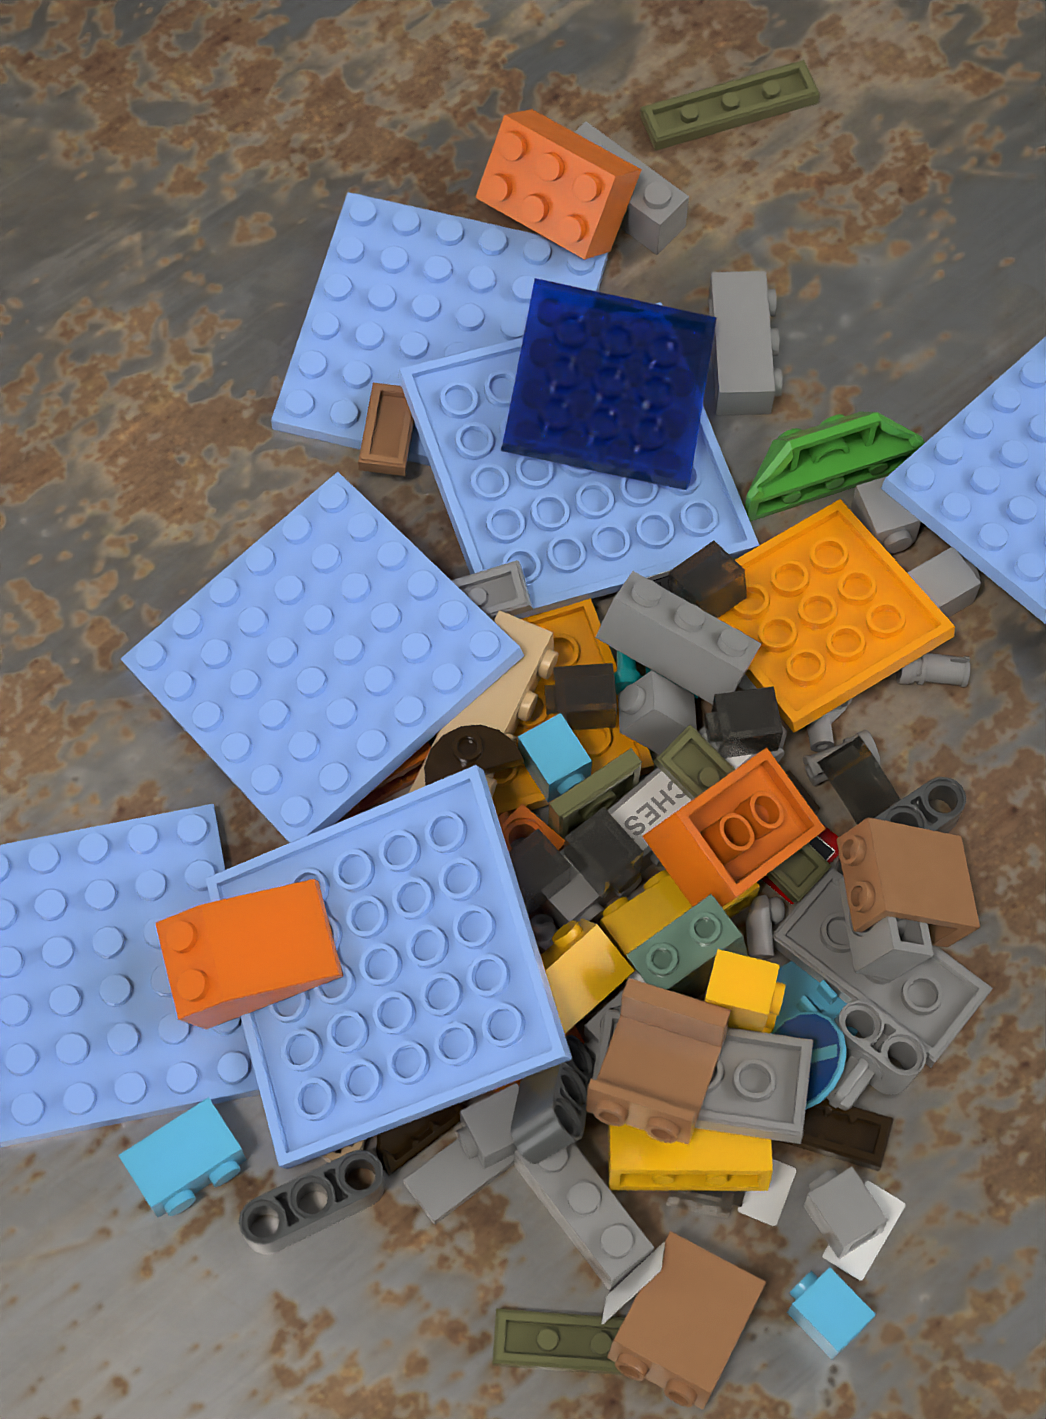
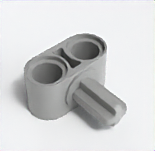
M865 1001L849 1002L834 1019L843 1032L847 1054L844 1071L834 1090L826 1098L834 1108L839 1107L846 1111L853 1106L868 1084L884 1094L895 1095L902 1093L920 1073L926 1063V1051L923 1044L875 1006ZM846 1026L855 1028L862 1038L853 1036ZM888 1057L898 1060L904 1070L894 1067Z

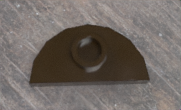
M484 725L460 726L444 734L430 749L424 766L425 786L475 765L483 769L484 774L487 775L523 765L524 760L515 742L500 730Z
M460 1102L377 1134L376 1153L383 1170L388 1175L392 1174L460 1122V1111L467 1107Z

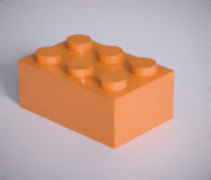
M529 109L504 115L475 198L585 260L611 251L642 169L535 110Z

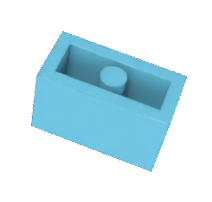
M209 1097L118 1155L157 1218L165 1213L169 1216L181 1213L195 1202L196 1197L194 1194L211 1183L214 1187L227 1183L241 1171L239 1165L247 1160L239 1143Z

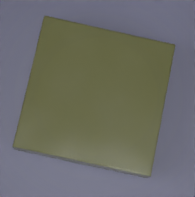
M632 748L549 803L548 826L567 841L566 846L639 784L642 761Z

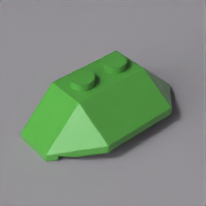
M858 412L848 416L838 414L825 419L820 425L805 430L799 428L790 429L772 441L747 493L744 508L749 521L751 522L855 488L856 485L886 477L925 442L922 436L878 412Z

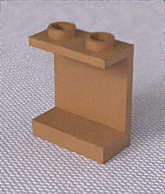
M868 817L837 838L853 931L862 933L887 916L928 923L932 945L947 948L980 928L961 836Z
M628 978L622 994L620 1017L597 1079H591L587 1089L586 1111L593 1113L597 1119L612 1126L627 1124L645 1130L649 1136L665 1143L679 1141L689 1145L727 1035L731 1010Z
M670 1231L665 1240L662 1269L638 1292L613 1340L607 1358L616 1362L615 1367L625 1376L637 1381L647 1379L664 1388V1394L673 1402L684 1407L695 1405L703 1410L766 1281Z

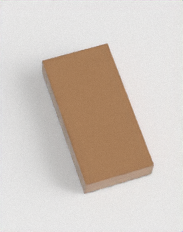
M373 382L358 460L360 471L400 476L406 475L415 422L401 386Z

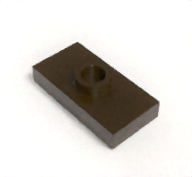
M824 1098L819 1104L805 1110L801 1144L779 1142L879 1172L894 1118L854 1106L846 1111L839 1107L834 1108L829 1104V1100Z

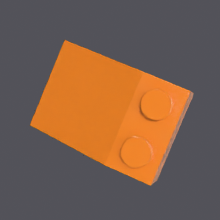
M766 747L642 837L692 907L710 894L723 907L822 833L826 828Z
M316 879L201 904L155 923L178 1020L204 1029L212 1028L343 977L319 882Z

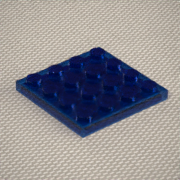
M535 278L501 451L687 490L691 480L717 317Z

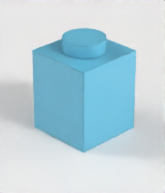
M561 713L518 736V749L523 757L524 766L547 802L561 796L591 775L592 760Z
M830 1267L819 1278L810 1271L789 1293L795 1301L790 1306L787 1314L831 1360L876 1316Z

